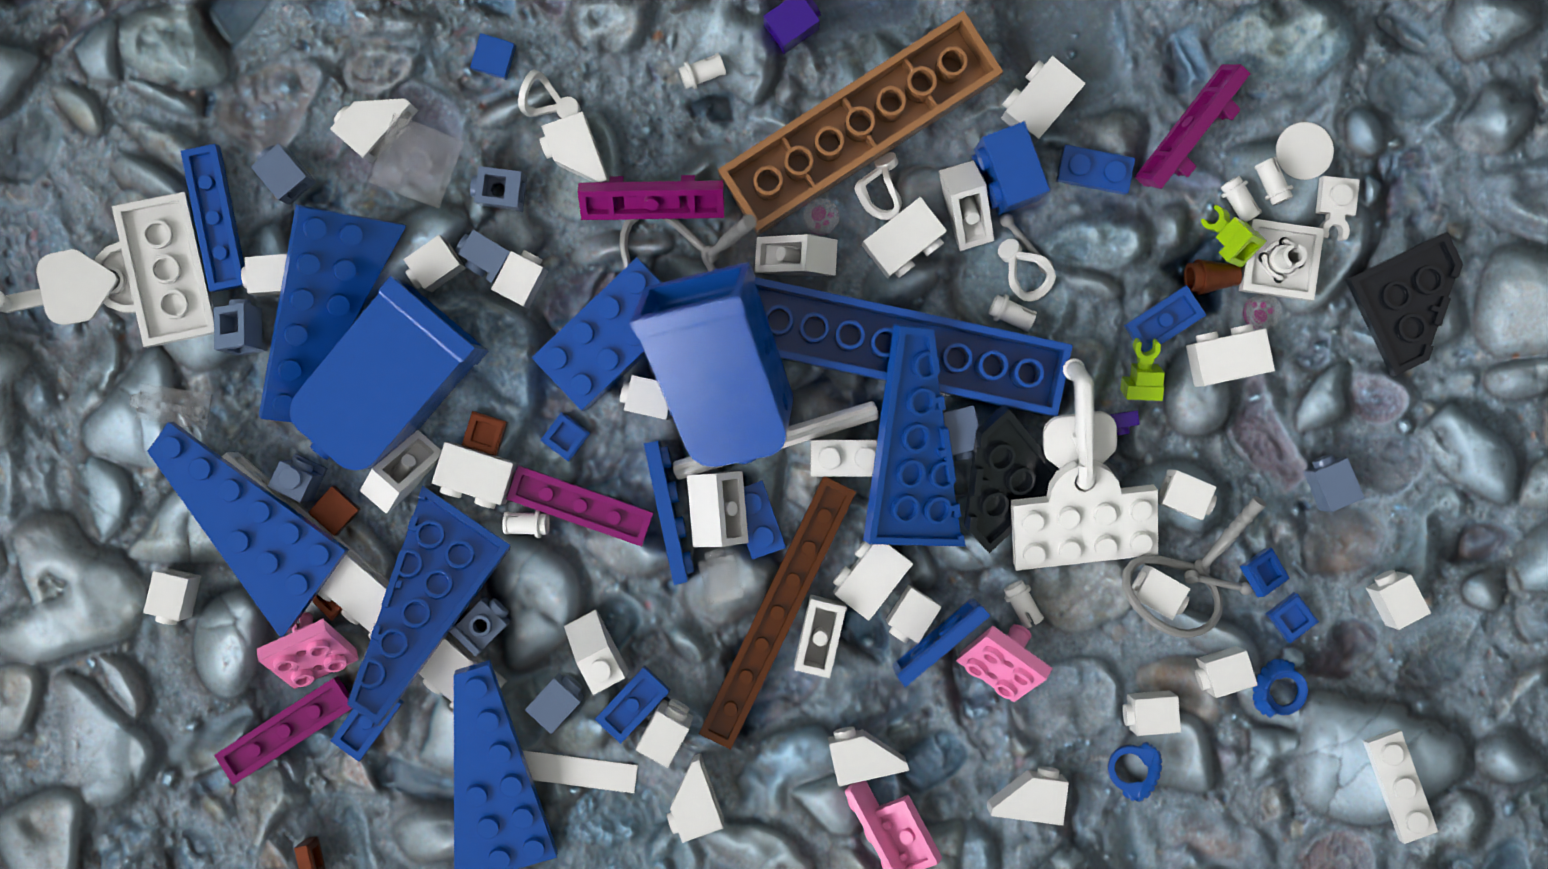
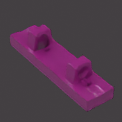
M1222 64L1135 175V178L1143 186L1162 189L1173 173L1177 176L1185 177L1191 175L1197 166L1187 156L1217 117L1221 120H1233L1241 110L1232 100V97L1250 75L1242 64Z
M681 175V181L624 182V176H610L609 182L578 183L577 192L581 220L724 218L723 180L695 181V175Z

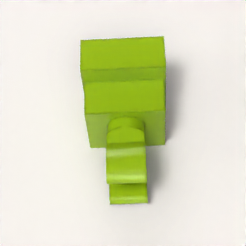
M1214 205L1213 208L1219 214L1218 221L1212 224V222L1206 219H1201V223L1206 229L1219 233L1216 238L1224 247L1218 253L1228 263L1242 268L1267 240L1247 222L1236 217L1230 221L1229 212L1218 205Z
M1135 338L1133 350L1137 355V363H1131L1130 376H1122L1120 390L1126 400L1163 401L1165 373L1159 364H1154V359L1160 354L1161 345L1154 338L1152 348L1147 352L1141 351V341L1139 338Z

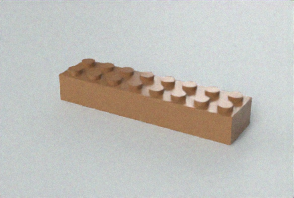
M963 10L717 169L719 177L723 180V183L744 216L749 214L755 217L757 224L753 229L757 236H759L998 82L1003 74V70Z

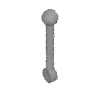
M1008 213L1003 214L1000 218L1001 225L1006 228L1008 227L1029 253L1040 255L1014 224L1013 216ZM1038 265L1039 271L1046 274L1045 270Z
M1194 570L1184 573L1185 582L1189 584L1197 582L1239 590L1243 595H1250L1253 592L1252 587L1247 581L1241 584L1202 576Z

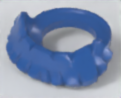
M1272 659L1266 663V666L1262 667L1261 673L1257 675L1256 681L1258 685L1253 687L1255 708L1262 715L1266 714L1269 718L1276 714L1290 715L1297 712L1304 705L1308 696L1307 682L1295 670V664L1289 662V660ZM1291 678L1295 681L1297 695L1291 703L1279 705L1270 695L1271 685L1276 679Z
M1148 742L1143 743L1141 746L1124 745L1112 753L1108 762V774L1113 784L1123 791L1125 798L1141 802L1144 798H1148L1151 795V792L1155 790V786L1158 783L1157 780L1161 776V753ZM1124 754L1138 756L1144 765L1148 767V774L1144 781L1128 783L1121 780L1115 771L1117 759Z

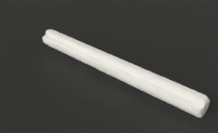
M870 401L788 426L786 440L782 448L877 420L879 414L876 404ZM686 457L672 463L677 479L687 478V475H696L719 468L701 465L691 457Z

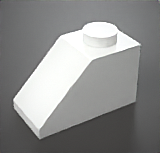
M405 98L355 101L350 107L345 106L336 114L334 118L335 124L330 129L362 158L373 163L419 110Z
M582 111L541 126L545 137L539 138L547 159L553 157L558 166L589 181L609 182L589 123Z
M974 160L940 170L943 197L959 250L962 251L994 241L987 187Z
M810 234L757 237L754 273L794 276H835L838 240Z
M417 430L371 469L360 491L383 512L388 514L414 490L439 461L442 450Z
M597 609L564 626L576 664L593 695L626 678L629 670Z
M845 727L835 730L834 736L828 737L838 787L909 771L904 755L863 729L855 731V727Z
M701 753L693 756L672 801L671 812L667 813L671 831L673 834L679 833L682 843L723 829L725 819Z
M1039 766L1038 771H1025L987 801V809L990 815L994 817L1063 825L1069 782L1062 774H1059L1060 770Z

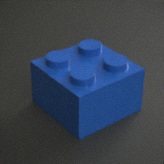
M1025 121L983 136L974 148L975 155L971 156L972 161L974 160L980 174L984 176L988 187L989 207L991 210L996 208L998 216L1038 202L1050 191Z

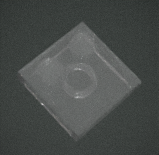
M394 113L369 182L439 209L464 141Z

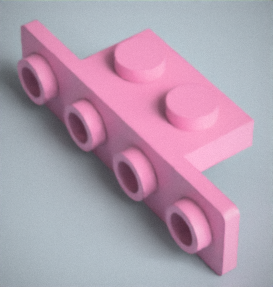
M867 781L852 783L845 790L848 805L859 818L867 840L873 844L881 859L883 869H926L939 864L943 857L909 795L879 806Z

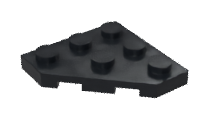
M1448 232L1441 233L1345 279L1391 376H1397L1430 359L1434 348L1431 345L1437 328L1442 325L1451 300L1449 295L1455 278L1459 277L1463 262Z
M1004 405L976 429L964 518V527L988 553L992 552L1012 533L1011 500L1047 496L1049 482L1059 470L1057 466L1045 457L1043 449L1014 414Z

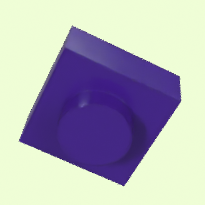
M1138 411L1109 414L1116 423L1117 435L1129 434L1130 426L1140 425Z

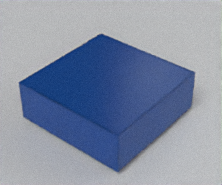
M480 33L470 68L477 72L507 80L516 50L515 43Z
M561 412L540 441L570 462L591 433L567 414Z
M1273 548L1262 550L1240 566L1257 597H1265L1290 579Z
M1295 592L1265 613L1288 643L1295 641L1319 622L1298 593Z

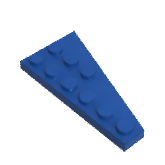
M296 204L259 410V417L261 419L292 422L290 404L293 397L352 326L406 225Z
M894 324L863 540L868 544L966 547L965 537L960 531L959 517H961L960 504L956 502L954 483L956 482L949 429L945 427L943 410L946 409L944 396L940 395L937 376L940 373L935 334L934 329L928 327Z
M168 422L148 449V454L279 637L282 638L288 635L349 549L175 422Z
M422 486L419 493L415 512L409 522L405 541L401 551H399L381 604L382 607L377 622L374 624L364 660L361 662L347 703L349 707L378 727H380L511 549L510 544L424 486Z
M491 660L455 670L453 675L454 869H520L557 858L558 850Z

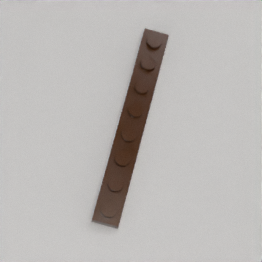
M823 476L703 722L699 735L731 750L856 491Z

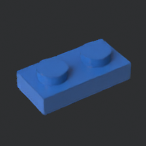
M1065 144L1062 147L1056 182L1127 195L1129 193L1135 158Z
M1185 285L1124 324V327L1133 341L1135 338H1139L1142 343L1141 351L1147 352L1152 348L1154 338L1161 345L1206 316L1188 286Z
M763 480L744 486L749 541L747 546L752 560L786 548Z
M644 665L594 720L621 744L671 689Z
M399 699L380 727L355 710H352L330 741L358 762L361 761L404 701Z

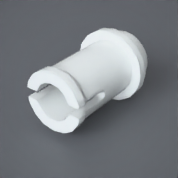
M719 53L692 64L684 62V66L678 68L686 89L690 87L697 89V84L726 75V70Z
M1277 157L1263 161L1254 167L1266 190L1267 196L1265 199L1266 201L1270 200L1272 206L1292 198L1291 190L1294 189L1292 185L1288 186L1277 162Z
M1239 175L1220 187L1223 191L1221 196L1228 199L1239 219L1248 222L1261 214L1262 210L1259 209L1246 187L1248 181H1243Z
M997 294L988 314L994 316L993 320L996 322L999 319L1027 333L1035 321L1037 312L1009 300V296L1006 294L1003 297Z
M538 510L535 513L504 512L502 529L505 535L534 534L536 538H541L542 535L549 533V514Z
M1020 580L1004 589L1006 593L1004 599L1012 604L1022 623L1021 625L1025 628L1032 627L1030 623L1032 620L1037 625L1044 617L1029 593L1031 591L1030 585H1025L1024 581Z

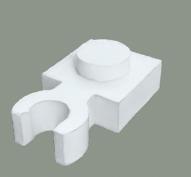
M1330 176L1319 178L1316 214L1326 215L1325 221L1319 226V228L1325 229L1323 239L1329 237L1331 226L1336 227L1338 230V241L1348 239L1350 228L1345 221V217L1356 215L1359 179Z

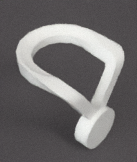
M533 69L525 77L519 91L518 107L527 117L557 112L561 118H565L581 111L579 103L574 98L567 96L561 99L543 72ZM536 79L543 83L557 104L540 108L528 105V94Z
M888 152L875 160L876 169L860 179L854 188L864 209L873 217L881 220L894 218L899 214L902 207L901 197L892 183L889 172L899 162L896 154L893 152ZM880 174H883L885 184L894 202V208L891 210L877 208L871 202L866 185Z
M1007 239L1000 244L998 254L1004 262H1009L1008 280L1013 292L1023 301L1029 302L1045 296L1052 289L1056 279L1055 271L1049 260L1042 255L1022 252L1021 245L1015 239ZM1017 259L1035 262L1045 270L1046 279L1038 289L1031 292L1022 290L1017 280Z

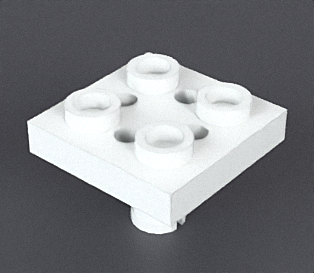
M1251 219L1249 225L1258 231L1267 242L1243 265L1239 291L1313 301L1325 229ZM1280 238H1285L1282 240V243L1285 245H1279ZM1260 253H1264L1261 256L1262 262H1260L1258 259ZM1274 278H1276L1277 280H1281V282L1276 283L1274 281Z

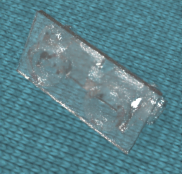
M141 383L140 392L131 395L129 405L131 408H135L137 419L161 423L175 422L179 426L207 430L213 395Z

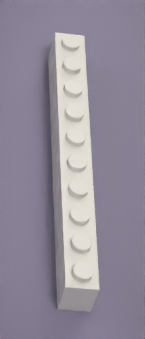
M226 452L222 456L225 460L349 549L317 594L326 601L330 602L333 600L342 608L341 614L348 621L355 625L360 623L370 632L368 634L370 638L382 607L381 604L389 580L338 536H333L298 502L267 487L271 479L239 452ZM449 632L419 674L424 678L423 683L429 690L435 694L442 693L451 701L450 706L454 710L453 675L455 670L484 661L479 656L475 657ZM495 671L501 689L507 680Z

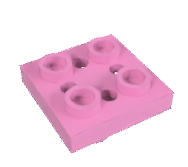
M306 612L299 618L300 623L296 622L291 634L256 649L258 661L294 689L308 686L314 680L331 672L341 671L347 665L359 660L356 647L324 619L313 623L312 614Z
M1017 624L1010 627L1007 635L996 627L991 626L965 647L956 660L965 667L969 674L982 679L992 686L1000 696L1013 702L1047 680L1053 669L1025 649L1032 636L1027 628Z

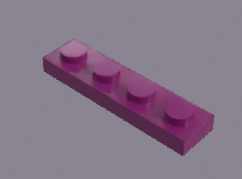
M521 465L517 467L506 500L641 547L644 544L654 515L653 511Z
M336 676L222 749L214 757L234 785L352 709L347 705L350 694L340 678Z

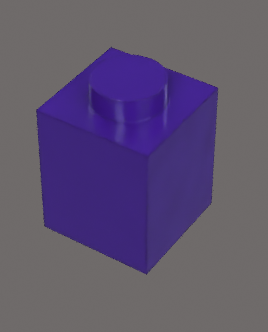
M785 0L764 15V26L785 54L819 30L820 20L818 17L821 16V12L813 0Z

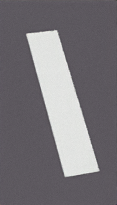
M522 750L534 781L634 793L638 765Z

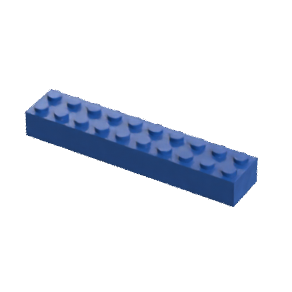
M755 277V284L779 355L783 360L886 381L894 324L928 327L934 329L940 368V373L937 375L940 393L998 406L1004 405L1007 408L1050 417L1058 416L1066 380L1063 366L1065 362L1070 360L1072 344Z

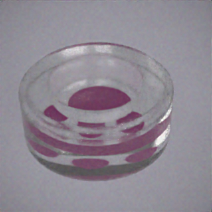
M817 198L806 206L804 223L810 232L816 235H826L837 227L839 210L834 202L826 198Z
M1259 294L1246 301L1243 306L1242 315L1247 325L1253 324L1255 330L1270 329L1279 322L1282 309L1275 297Z

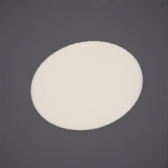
M1299 122L1289 126L1282 132L1276 144V157L1280 167L1285 173L1296 179L1309 180L1320 176L1328 169L1333 159L1334 147L1329 134L1322 127L1314 123Z

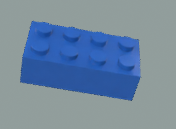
M637 257L531 357L581 411L588 410L646 355L640 339H637L633 330L631 319L644 288L663 282Z

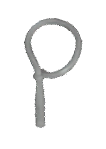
M745 215L724 233L714 246H706L680 220L663 219L675 227L702 254V261L706 265L708 272L715 270L716 266L714 263L719 259V253L734 245L757 224L754 216ZM639 219L626 220L620 233L619 248L624 269L631 263L628 252L629 232L632 225Z
M1254 496L1235 520L1231 522L1229 527L1224 530L1204 558L1197 559L1195 563L1158 555H1142L1131 560L1123 570L1122 587L1126 598L1134 610L1151 626L1174 637L1192 638L1210 631L1218 623L1222 615L1223 599L1219 586L1206 584L1211 590L1214 600V611L1208 622L1198 628L1180 629L1157 619L1141 604L1131 585L1132 574L1137 567L1143 564H1156L1183 571L1194 570L1199 575L1211 577L1209 575L1210 565L1240 536V533H1243L1247 525L1249 526L1253 519L1266 507V503L1260 497Z

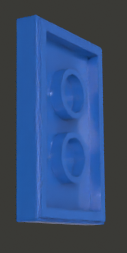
M974 598L969 599L893 663L892 667L897 678L906 688L990 617L989 613Z

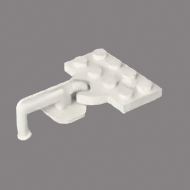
M186 192L112 206L119 242L105 247L96 256L95 260L74 249L47 254L39 261L36 269L40 289L5 296L0 291L1 312L10 313L44 306L48 318L60 325H71L93 319L103 303L107 307L123 313H136L143 347L146 348L214 334V306L208 289L190 200Z
M1070 359L1065 362L1063 373L1066 378L1073 380L1075 383V414L1053 417L1046 423L1043 429L1044 455L1059 470L1049 482L1047 496L1011 500L1013 564L1016 571L1134 558L1142 555H1158V490L1154 484L1120 488L1116 476L1108 466L1103 464L1117 448L1116 423L1108 413L1102 411L1094 412L1093 379L1085 369L1082 361Z

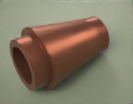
M1196 259L1194 263H1188L1184 271L1185 285L1188 286L1191 292H1195L1197 295L1238 286L1242 280L1241 267L1230 263Z

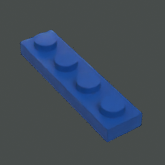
M210 144L181 150L208 289L210 292H219L244 287L241 279V270L245 267L221 147L217 144Z
M661 440L644 443L673 584L687 583L690 580L689 573L695 572L691 552H684L681 539L687 537L683 516L677 517L674 503L680 502L675 481L669 482L667 468L672 467L668 446L662 447Z

